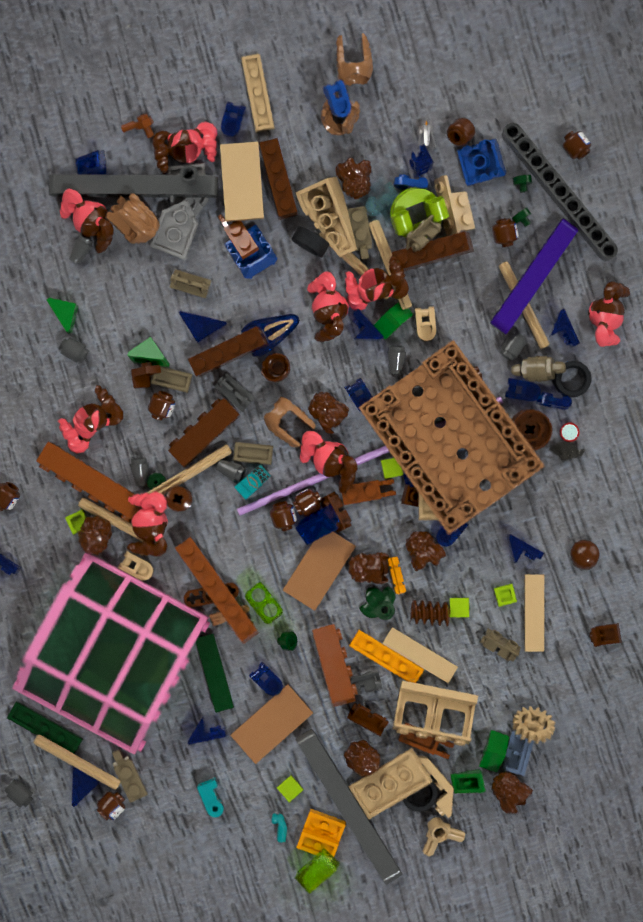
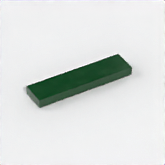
M214 633L198 637L196 644L215 713L234 708Z
M19 701L15 702L7 716V719L37 736L42 735L73 754L76 753L83 741V738Z

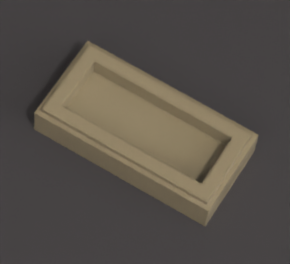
M160 366L161 373L152 376L151 384L188 393L193 374Z
M235 442L233 461L272 465L273 446Z

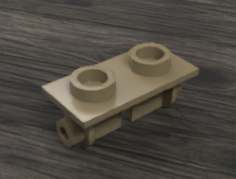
M433 215L428 219L422 220L418 228L408 233L406 237V250L411 247L413 251H420L429 243V239L432 240L440 233L442 227L439 223L433 222Z
M175 269L170 279L171 284L169 288L206 299L212 280Z
M487 628L485 636L480 640V643L483 644L482 646L492 652H495L497 647L500 648L497 655L507 661H514L519 656L521 647L515 641L504 638L496 630Z

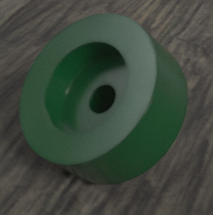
M520 175L512 178L513 186H519L520 193L528 192L527 185L532 184L531 175Z
M526 207L512 217V220L516 222V225L521 222L524 227H527L531 224L527 217L532 213Z
M153 473L148 477L147 485L152 490L167 481V479L161 473Z
M285 631L277 639V643L284 651H293L297 646V636L292 631Z

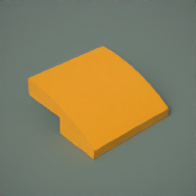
M310 808L296 848L333 861L346 826V821Z

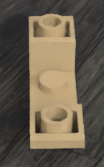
M417 755L429 776L432 775L436 779L434 784L440 791L445 790L436 799V810L441 816L451 817L453 786L427 756Z

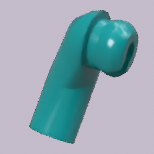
M281 813L272 814L271 823L278 824L276 840L281 843L286 842L287 825L284 816Z

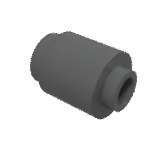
M515 332V334L510 333L501 346L500 354L506 359L513 361L526 345L525 337L519 332Z
M71 337L68 340L64 339L59 347L62 355L76 363H83L89 353L85 345Z
M15 779L4 790L7 793L6 796L20 808L22 806L27 807L33 800L31 797L33 792L22 782H17Z

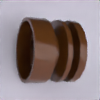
M527 409L516 413L511 418L533 450L544 447L550 441L552 424L544 413ZM526 425L533 426V428L531 429L532 434L528 432L525 433V431L527 430V428L525 427Z

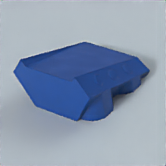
M485 139L480 141L479 144L465 146L457 150L467 186L506 175V169L496 139Z
M257 225L252 226L247 231L259 250L245 259L241 258L231 240L225 243V247L246 279H252L254 275L267 267L275 265L278 259Z

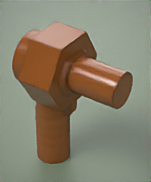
M147 113L138 116V121L136 122L132 121L121 125L124 133L132 129H144L147 138L154 136L150 126L154 122Z

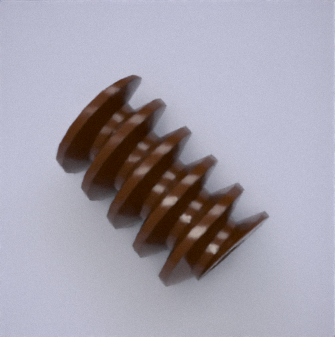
M183 487L171 488L166 495L167 505L174 511L187 510L192 504L191 492ZM177 495L183 496V498L181 499L182 503L175 501L178 499Z
M413 600L411 603L410 623L414 619L415 624H418L420 619H422L423 625H426L427 620H430L431 625H434L435 620H437L439 626L445 621L448 627L450 607L448 608L447 602H444L442 607H440V603L436 601L433 607L431 601H428L425 606L423 600L420 601L419 605H417L416 600Z

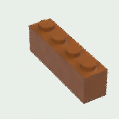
M331 624L312 630L333 707L356 701L354 696L358 695L355 683L351 684L349 678L353 676L350 665L346 666L344 660L348 658L346 649L341 647L339 640H343L340 628L336 629L335 625Z

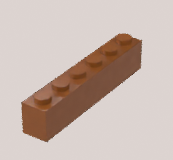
M47 442L36 460L40 463L39 467L48 473L51 470L56 473L55 477L63 482L68 480L73 483L72 488L79 492H82V490L89 493L88 497L97 503L99 500L105 503L104 507L113 513L115 510L122 514L120 517L129 523L134 515L142 509L141 506L132 505L128 501V498L135 495V493L52 442Z
M189 537L175 547L240 641L245 644L259 634L192 538Z

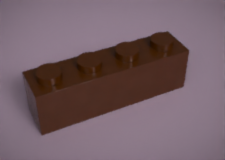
M278 138L260 142L259 146L279 220L298 216Z
M463 231L429 241L420 251H413L410 247L408 250L404 248L394 251L392 255H395L397 260H400L401 268L408 271L474 252L470 233Z
M256 326L188 360L195 376L201 377L269 344L261 327Z
M218 398L211 405L212 409L208 413L204 411L197 418L199 422L194 426L189 425L183 431L185 434L180 439L176 438L169 444L171 448L168 451L184 468L241 416L225 398L222 400Z

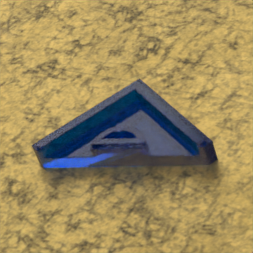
M182 311L179 312L197 343L227 325L226 321Z
M74 766L72 785L73 807L100 783V781Z

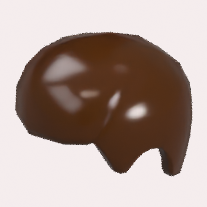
M270 354L262 362L261 373L269 381H283L290 373V361L283 354Z
M580 540L572 546L570 556L572 564L576 568L590 570L596 566L599 560V549L590 540Z

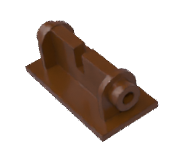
M332 492L321 498V506L327 512L330 524L337 533L352 526V520L346 509L341 512L338 510L344 506L338 494L336 495L335 492Z
M354 703L347 719L381 737L384 728H386L389 722L386 720V717H382L375 712L372 714L370 713L371 710L362 706L361 703Z

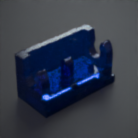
M425 144L419 146L420 152L417 158L414 152L411 154L410 166L414 172V178L431 171L434 164Z
M330 504L311 516L301 519L295 529L306 545L337 530L338 526L336 523L340 522Z

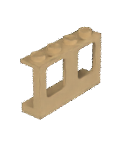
M402 680L393 729L397 730L399 734L408 735L409 732L416 734V737L427 738L429 736L434 737L439 742L449 740L454 741L455 745L465 746V744L471 742V729L478 695ZM409 701L427 706L424 729L402 724L406 702ZM444 709L460 711L465 714L462 736L440 732Z

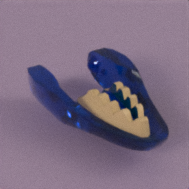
M295 314L258 319L248 323L241 330V333L256 326L261 327L268 339L269 345L254 351L252 356H262L284 340L297 327L300 320Z

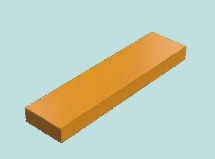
M359 629L349 644L351 648L405 681L417 683L424 671L417 664Z

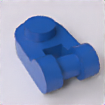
M339 80L332 86H324L323 93L327 97L332 114L336 117H346L349 115L351 103L344 82ZM335 92H338L339 97H335Z
M400 174L399 177H395L393 186L401 190L413 187L428 190V180L424 177L418 180L410 179V176Z

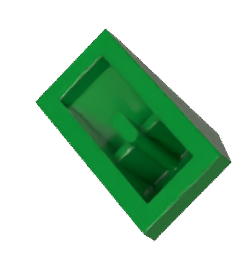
M53 298L46 299L68 334L72 333L78 305Z
M398 302L373 327L386 340L414 314L409 309L402 310Z
M151 337L130 350L127 355L133 363L152 362V365L169 367L170 364Z
M494 730L490 731L479 767L498 772L506 755L509 741L508 735Z
M480 769L450 774L454 793L485 792L483 775Z

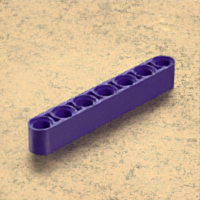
M564 218L559 222L491 320V325L505 335L509 332L578 232V228Z

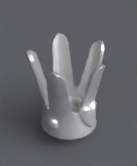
M425 121V125L419 126L418 129L419 140L417 148L419 147L420 151L423 150L424 144L425 146L429 145L432 151L434 146L437 148L433 135L434 126L427 125V121Z

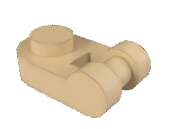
M434 306L428 307V309L415 308L417 335L422 341H431L436 335ZM429 316V322H422V317Z
M126 551L125 559L122 563L120 562L118 568L139 580L150 579L154 573L152 564ZM132 561L137 563L134 569L129 567Z

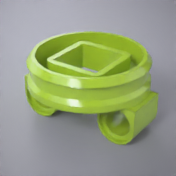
M417 187L402 191L394 199L390 210V219L395 234L406 238L410 231H414L419 227L421 222L412 224L409 212L405 209L421 202L423 203L427 219L433 215V222L441 224L442 220L449 217L444 197H437L432 192Z

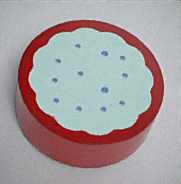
M574 423L562 425L559 431L561 439L566 442L575 441L579 436L577 425Z

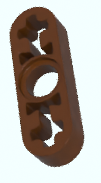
M232 582L224 583L227 589L228 586H231L233 589L235 588L236 592L233 593V597L236 598L239 594L238 586ZM203 588L189 590L184 595V602L189 607L213 604L212 600L207 599L206 591ZM199 591H203L205 602L201 603V599H197L195 604H192L191 601L187 600L190 597V593H193L194 596L201 595Z

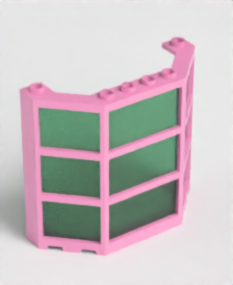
M85 553L80 564L75 567L70 575L73 579L71 581L68 580L61 588L23 659L26 665L24 668L21 667L19 669L18 679L12 689L135 755L137 751L141 752L146 744V741H144L145 734L151 722H156L161 714V711L158 710L161 704L165 705L171 695L168 691L171 686H176L180 678L177 674L180 668L185 669L189 661L186 657L202 631L205 633L209 627V616L120 570L96 555Z

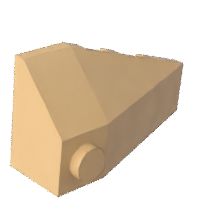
M337 177L326 178L295 192L302 211L311 218L314 226L326 237V241L339 257L357 250L344 194Z

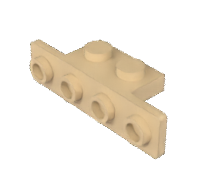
M447 175L435 179L434 188L437 197H444L449 217L443 220L446 236L475 229L467 191L451 193Z

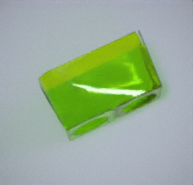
M259 582L246 592L245 599L264 623L271 624L282 615L283 609L274 598H270L272 595L262 582ZM259 588L265 592L263 601L256 602L253 600L252 592L255 589ZM271 603L277 607L275 616L268 617L264 614V607L267 604Z
M324 848L298 870L295 879L310 894L336 872L340 862Z

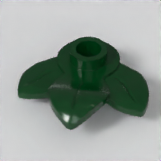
M389 586L382 592L377 588L368 587L366 590V600L368 603L363 604L359 609L368 618L379 617L382 620H389L395 614V607L393 605L396 599L395 593ZM388 607V612L383 614L382 609Z

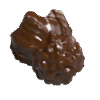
M349 157L344 163H338L336 175L343 182V192H346L347 196L354 199L368 195L371 190L369 177L372 172L371 162L362 160L356 164L354 159Z
M327 392L316 393L308 407L310 415L314 419H318L323 430L328 434L334 433L331 428L337 427L348 416L349 408L345 404L337 401Z
M100 515L87 517L78 531L80 546L85 553L92 555L102 553L107 548L108 540L112 536L110 522L100 517Z
M428 531L413 532L406 540L405 545L412 557L411 564L415 571L423 569L428 562L437 566L440 559L446 557L443 547L434 542V538Z
M377 552L368 555L360 553L351 557L349 574L352 580L354 579L355 582L360 583L373 582L376 584L389 582V579L386 577L388 573V563L386 560L389 559V556L386 553Z
M367 741L351 742L348 749L344 751L347 766L358 775L367 777L378 771L381 760L380 754Z
M508 771L495 776L491 788L493 794L496 795L500 802L501 809L508 814L518 813L516 806L525 805L526 799L533 792L527 784L520 782L514 773Z

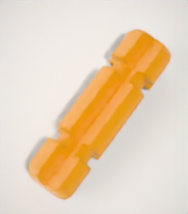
M391 557L387 559L388 566H391L389 570L392 582L395 584V593H405L406 588L405 584L402 583L404 580L401 567H398V564H400L398 557Z

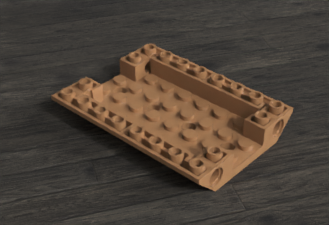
M454 340L424 360L421 366L393 386L389 385L359 407L448 534L467 523L544 467L542 461ZM416 386H420L423 389V394L420 397L412 394V390ZM439 417L444 418L446 421L443 428H438L434 424L435 420ZM464 448L468 451L466 459L458 458L457 452L459 449ZM482 480H488L491 483L489 490L483 491L480 489L479 484Z

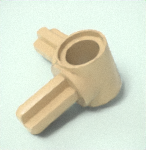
M432 818L428 822V832L426 834L428 839L423 848V853L427 856H432L438 843L447 839L462 842L465 839V832L451 828L450 824L445 823L441 818Z

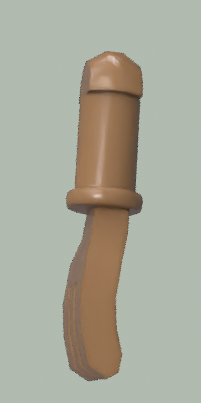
M248 605L241 606L245 614L249 612L250 607ZM221 612L209 615L213 626L226 622Z

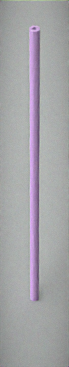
M501 396L497 397V401L503 404ZM441 421L435 424V426L438 428H443L446 424V421ZM383 446L354 460L358 466L390 451L386 446ZM317 474L242 506L237 511L241 516L330 477Z

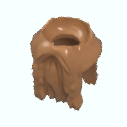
M362 33L363 61L359 63H346L344 61L342 35H339L336 41L338 79L349 86L352 84H367L373 72V60L366 35Z
M326 100L321 111V123L326 131L332 135L350 134L353 131L354 124L359 119V103L357 101L355 103L350 101L351 111L344 123L338 124L333 121V114L328 100Z
M134 193L129 195L130 201H126L124 197L120 196L117 200L118 205L111 207L112 212H107L106 219L124 234L129 243H146L155 236L160 226L155 213L145 206Z
M280 397L274 403L275 408L270 413L265 414V424L275 436L287 442L289 446L299 447L301 444L279 427L282 417L287 411H290L309 428L315 429L316 425L312 419L308 418L305 412L301 411L290 400Z

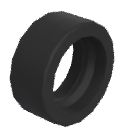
M298 226L292 237V241L295 244L321 258L329 247V243L325 239L302 226Z
M567 361L565 363L566 370L575 368L581 371L584 378L583 385L577 390H568L561 381L563 373L556 374L555 372L554 386L563 396L569 398L578 397L589 389L592 381L591 372L582 362Z
M433 780L428 784L430 797L426 802L417 804L412 802L409 797H406L402 800L405 806L417 812L426 811L431 808L436 802L438 795L437 787Z

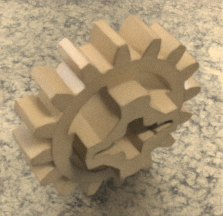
M529 706V710L523 707L521 711H517L516 715H514L512 728L516 730V735H522V740L527 738L528 743L532 740L536 744L539 743V740L545 743L546 739L550 740L554 733L555 721L551 720V715H546L547 711L540 712V708L537 707L536 710H533Z

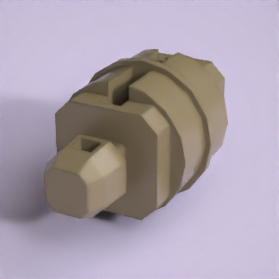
M548 356L528 357L523 359L522 365L512 366V374L514 376L523 375V378L530 382L549 381L550 379H555V372L556 374L566 372V364L564 362H555L552 357Z

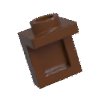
M152 362L142 363L139 368L131 369L133 387H150L149 376L161 373L160 365L152 366Z
M619 623L599 625L591 628L590 640L594 643V647L621 643Z

